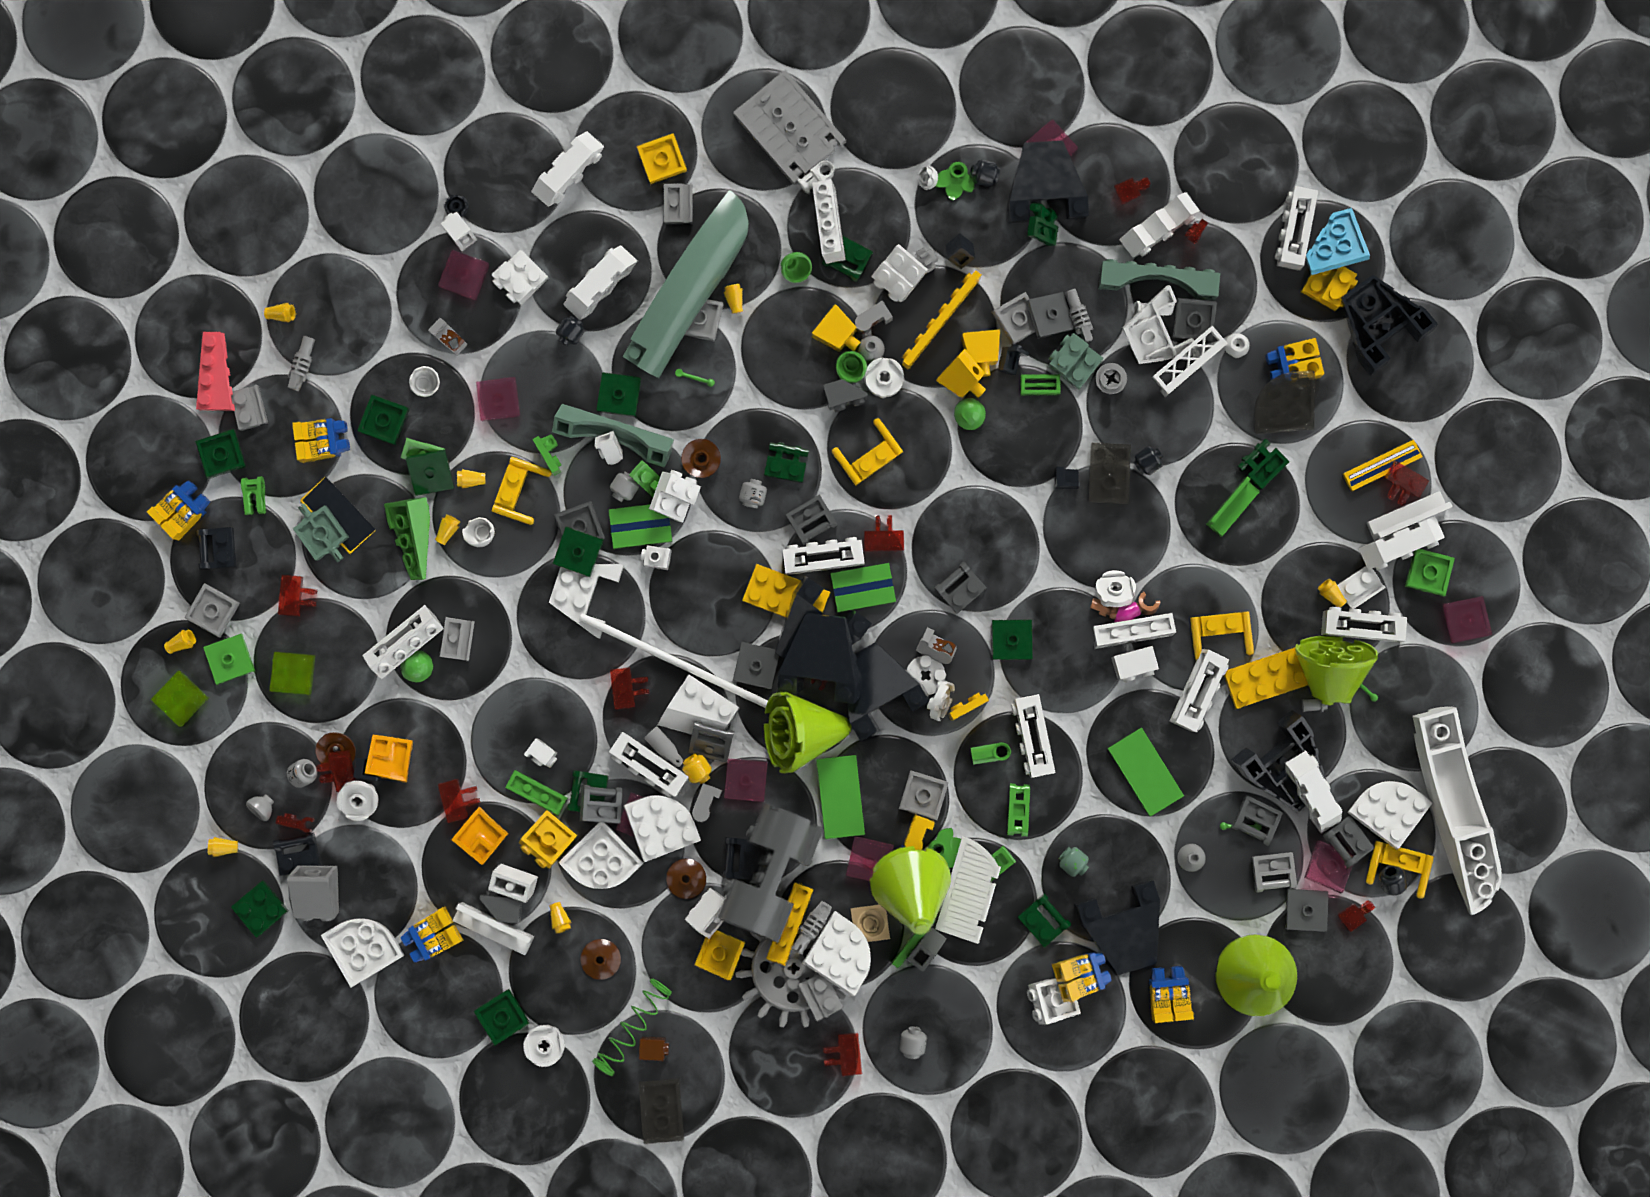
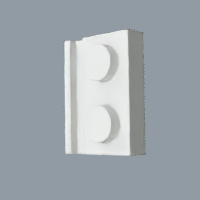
M1367 566L1337 585L1347 600L1346 603H1348L1350 609H1355L1386 588L1382 585L1374 570H1368Z

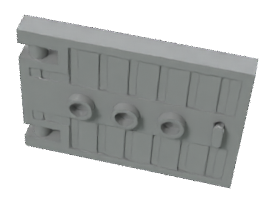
M786 70L733 112L736 119L793 185L798 183V177L802 173L806 176L810 173V169L835 152L834 147L839 144L841 147L846 143V139ZM831 135L832 139L828 142L826 138ZM795 164L797 168L792 171L790 167Z

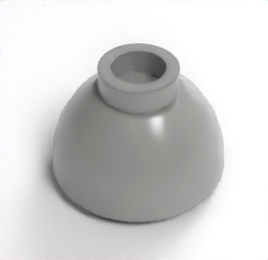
M866 336L861 339L857 352L864 357L866 362L871 363L875 359L883 357L885 347L881 339L876 336Z
M265 794L263 797L257 796L249 799L246 802V806L260 820L267 821L271 816L274 801Z
M1187 844L1179 850L1177 859L1182 869L1195 872L1203 867L1206 857L1201 847L1196 844Z

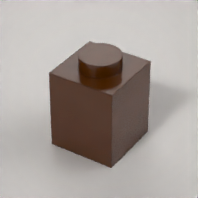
M640 1038L639 1060L663 1061L665 1055H669V1043H666V1038Z

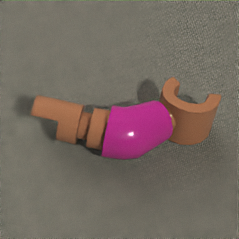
M1143 592L1139 596L1137 603L1132 602L1128 606L1105 607L1099 599L1093 598L1091 608L1100 611L1099 615L1105 617L1109 615V618L1115 619L1114 622L1133 620L1141 615V613L1144 615L1154 614L1159 608L1160 600L1155 601L1153 606H1147L1143 602L1146 597L1145 592Z

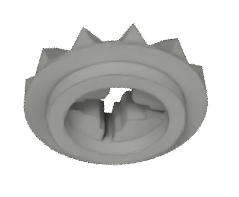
M1107 363L1101 366L1096 373L1097 387L1102 392L1110 395L1119 393L1127 383L1125 370L1115 363ZM1115 372L1114 380L1116 383L1111 382L1109 385H1106L1108 381L1106 376H1111Z

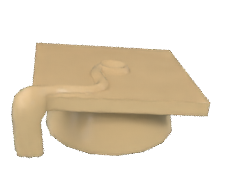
M872 905L851 908L852 923L861 930L867 942L890 939L887 913L883 907Z

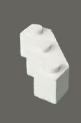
M588 132L577 136L571 142L572 147L566 153L562 152L553 161V166L548 173L543 172L535 183L531 192L548 207L554 203H560L565 196L563 193L566 188L573 183L577 184L582 179V172L585 167L591 163L595 164L600 160L602 156L600 153L604 146Z
M1185 192L1175 197L1164 208L1154 212L1142 224L1130 229L1119 240L1133 258L1138 255L1143 257L1159 241L1169 239L1173 235V231L1183 224L1188 225L1196 219L1194 215L1200 210Z
M621 245L615 249H609L604 258L586 273L585 278L575 288L568 291L566 294L567 299L563 305L579 320L587 317L593 312L599 300L611 294L617 282L630 274L637 260Z
M1434 516L1358 549L1367 569L1370 570L1376 567L1378 571L1387 567V562L1398 557L1404 560L1413 556L1412 551L1424 546L1430 549L1439 545L1438 540L1445 537Z
M1305 751L1285 763L1286 772L1296 784L1298 796L1309 809L1311 821L1320 833H1323L1342 821L1341 813L1343 812L1341 807L1335 802L1330 792L1331 788L1318 768L1317 760L1313 755L1309 756Z

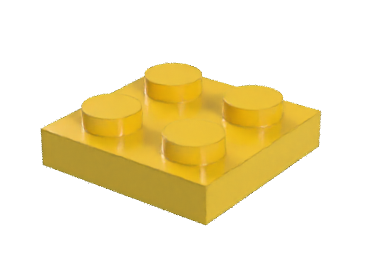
M674 133L637 146L650 184L687 171Z
M977 693L968 698L969 703L963 705L960 702L951 707V712L948 713L951 721L989 701L986 694L981 696L980 693Z
M716 930L710 939L705 937L695 965L722 978L731 980L745 942Z

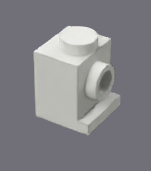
M614 431L595 438V447L598 449L601 458L606 459L607 464L614 465L623 458V450Z
M647 545L646 550H642L641 561H644V566L668 570L672 551L669 548ZM657 553L659 555L658 559L653 560L651 558L652 554Z
M537 738L524 753L526 757L532 755L533 758L531 760L539 766L544 764L551 768L557 760L555 757L557 752Z

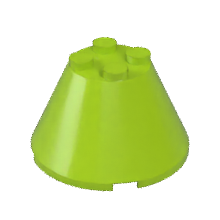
M1339 636L1309 637L1300 640V644L1295 646L1296 655L1312 696L1320 699L1324 705H1333L1334 702L1351 703L1353 696L1378 658V652L1373 646L1356 639L1354 643L1343 641V637Z

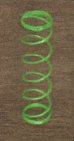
M651 978L650 983L659 991L667 995V998H664L652 994L648 991L642 990L643 994L655 1007L656 1013H650L642 1009H639L635 1006H631L632 1010L638 1015V1017L644 1023L645 1028L640 1029L631 1026L627 1023H624L622 1021L620 1022L622 1027L629 1033V1035L633 1039L634 1044H626L612 1037H609V1040L621 1053L623 1059L615 1060L601 1053H597V1055L603 1060V1062L597 1058H593L592 1060L593 1064L598 1069H600L602 1072L606 1073L609 1076H613L614 1071L603 1059V1057L615 1062L624 1061V1055L622 1051L613 1041L626 1046H635L634 1037L624 1025L641 1031L647 1029L645 1021L635 1009L650 1015H657V1007L653 1003V1001L648 997L647 994H650L660 999H668L669 996H671L672 992L666 986H664L662 983L653 978Z

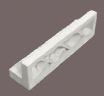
M1213 326L1152 377L1162 388L1160 392L1164 397L1228 344ZM1211 332L1218 342L1214 345H1205V337ZM1193 347L1201 348V356L1199 358L1190 357ZM1177 360H1187L1184 371L1175 370ZM1163 372L1172 373V381L1168 385H1165L1159 378Z
M1439 491L1371 520L1366 524L1375 541L1453 506L1451 502L1445 503Z
M1169 613L1094 626V648L1098 649L1173 636L1176 633L1173 614Z
M463 902L459 903L456 907L457 912L453 922L526 955L535 936L505 922H498L495 917Z

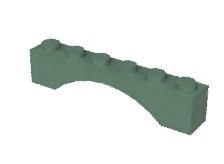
M1107 259L1100 266L1098 289L1118 291L1136 281L1158 279L1180 286L1195 299L1215 301L1219 294L1220 273H1215V270L1212 269L1195 271L1196 269L1192 267L1176 269V266L1173 265L1157 267L1154 263L1137 265V262L1134 261L1118 263L1115 259Z
M561 404L554 416L553 433L569 438H596L614 431L619 444L633 450L648 463L665 468L670 458L674 443L673 438L565 404Z

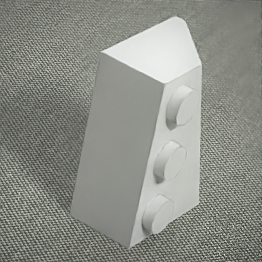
M688 675L666 708L658 726L692 734L695 721L702 722V725L726 730L740 708L691 675ZM699 732V735L720 739V737Z

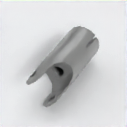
M655 727L645 736L644 739L662 758L670 761L675 767L682 765L683 759L678 754L675 745L658 727Z

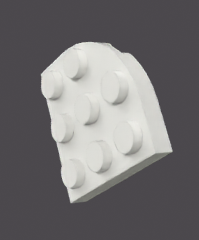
M1387 781L1375 784L1364 791L1347 813L1394 849L1398 850L1433 802L1407 784Z
M658 795L647 796L623 805L644 862L701 841L691 814L681 803L674 799Z
M599 822L558 863L576 881L584 886L606 889L626 881L644 862L606 823Z
M835 911L815 941L803 964L854 997L869 971L871 960L869 945L861 930Z
M370 919L348 920L321 935L350 987L357 985L405 956L392 933L382 924Z

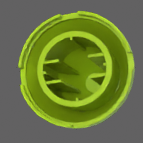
M787 692L774 693L766 705L765 713H769V723L764 724L766 749L773 766L782 769L779 770L780 773L795 772L846 738L852 730L850 721L846 717Z
M914 846L894 850L877 862L873 868L872 878H870V887L874 899L881 907L912 932L924 934L931 929L951 884V874L946 860L939 853L929 848H926V851L915 850Z
M1252 934L1239 937L1224 948L1218 958L1215 978L1219 993L1233 1009L1249 1016H1266L1283 1008L1291 999L1297 984V969L1290 952L1280 942L1267 936Z

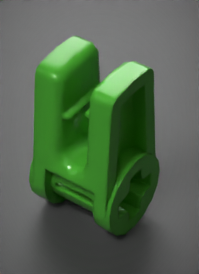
M262 476L249 480L242 478L241 490L245 515H252L254 513V494L257 512L265 514L264 478Z

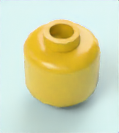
M693 754L683 761L682 771L688 776V780L691 783L699 782L703 784L710 779L709 774L712 771V767L703 755Z

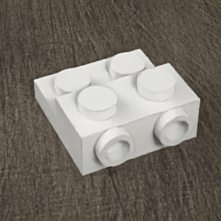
M898 244L871 277L878 288H885L889 292L888 296L892 300L902 302L912 292L928 269Z
M521 249L492 274L494 278L492 282L500 290L504 288L508 292L506 296L513 303L517 301L520 305L549 279Z
M671 470L670 473L662 472L649 509L683 523L689 504L695 505L701 486L696 485L697 480L689 477L681 478L682 473Z
M1056 978L1028 985L1030 990L1027 991V996L1033 1002L1035 1008L1032 1011V1015L1039 1025H1047L1081 1014L1077 1000L1063 1002L1058 984L1063 982H1057Z

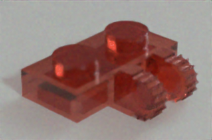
M1398 461L1393 462L1384 477L1394 483L1387 495L1389 499L1393 500L1400 488L1404 489L1397 501L1401 506L1406 503L1410 494L1420 498L1430 481Z
M875 515V531H864L865 552L904 551V530L892 531V515L887 517L888 531H880L881 518L880 515Z
M282 575L278 614L300 616L301 605L316 606V602L313 600H301L302 593L314 595L317 594L318 590L302 588V576Z
M630 667L610 670L615 710L635 707L634 696L650 694L649 689L633 691L632 684L648 682V677L632 678Z
M349 750L331 752L328 755L329 762L316 766L319 772L332 771V774L320 776L319 782H334L336 792H340L345 783L356 781V778L353 777L354 768Z
M459 779L438 784L447 823L468 818L466 806L481 803L480 798H474L464 802L463 794L477 791V786L461 790Z
M858 1033L838 1034L839 1046L823 1048V1052L827 1054L840 1052V1059H827L824 1061L825 1066L841 1065L842 1076L862 1074Z

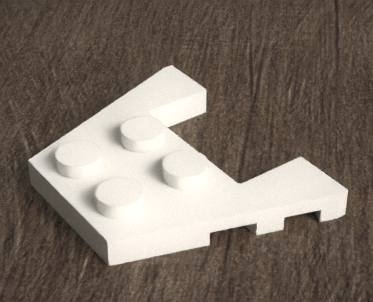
M1170 285L1159 292L1122 327L1139 364L1174 359L1194 342L1191 338L1173 346L1159 314V310L1177 302ZM1193 347L1190 357L1199 356L1197 347Z
M595 564L591 577L560 567L549 603L600 639L603 631L579 621L582 613L587 614L598 578L603 577L619 582L624 565ZM596 619V620H598V621H600V622H602V623H604V624L606 623V622L603 621V620Z

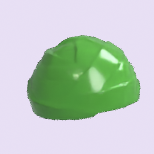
M800 252L789 253L781 261L783 277L793 283L804 281L812 271L811 260Z
M847 351L839 356L836 370L839 377L844 381L857 383L865 376L867 363L858 352Z
M963 399L955 406V420L964 429L975 430L985 420V408L976 399Z
M417 650L401 663V673L409 681H424L432 673V659L426 652Z

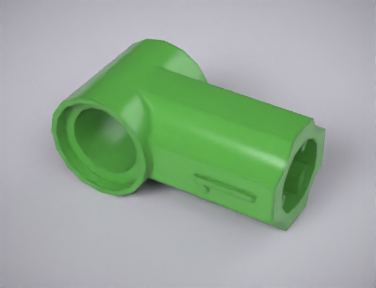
M1004 742L971 747L973 765L1006 760L1011 754V749ZM998 746H1005L1007 748V754L1004 757L997 756L996 749Z

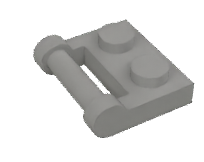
M1293 852L1252 857L1256 893L1267 889L1297 888ZM1288 873V879L1262 882V876Z

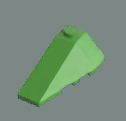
M414 498L385 503L387 522L390 529H394L398 539L395 542L397 546L402 548L404 553L402 559L410 579H426L430 527L427 498Z

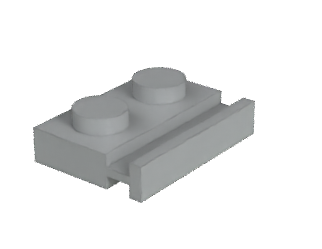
M664 184V224H693V185Z
M258 385L232 391L231 399L232 404L235 406L234 413L240 431L268 424Z
M445 617L439 657L469 661L475 621Z
M817 974L799 984L817 1021L843 1008L831 982L821 975Z

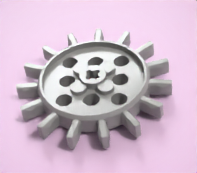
M751 933L753 937L760 941V944L755 952L743 948L741 955L753 959L752 969L736 972V977L745 978L751 976L755 988L747 991L742 996L743 999H751L759 993L766 1000L765 1005L759 1011L758 1016L760 1018L768 1013L771 1006L782 1010L779 1019L780 1027H785L789 1011H799L803 1026L808 1027L809 1017L807 1009H810L799 984L802 983L804 978H812L818 973L803 964L805 960L804 955L797 953L800 946L797 951L791 950L786 966L767 960L766 956L772 940ZM818 934L816 939L810 941L806 949L812 948L820 934ZM763 961L771 963L772 968L770 972L764 973L761 970L760 965ZM793 963L800 967L796 974H792V970H789V966H792ZM781 976L785 979V985L782 988H777L774 985L775 977ZM834 988L838 998L844 1000L846 995ZM794 991L798 994L799 999L796 1003L788 1001L787 995L789 992Z

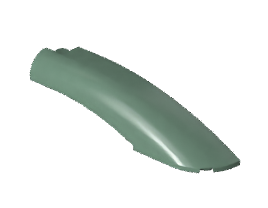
M729 190L668 275L633 333L632 341L623 355L625 359L655 377L659 378L691 323L719 282L725 277L746 240L749 228L746 208L739 197Z

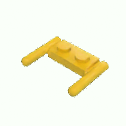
M876 418L873 424L885 441L851 465L837 447L832 449V454L855 486L903 453V450L879 418Z
M511 457L492 507V512L532 525L534 518L513 510L527 476V471L550 477L552 474L551 470Z
M1249 612L1190 618L1196 660H1198L1202 651L1201 637L1244 632L1246 654H1254Z
M1375 841L1366 883L1369 885L1374 883L1378 863L1399 866L1402 869L1421 874L1416 896L1422 899L1425 896L1434 856L1401 847L1396 850L1387 843Z

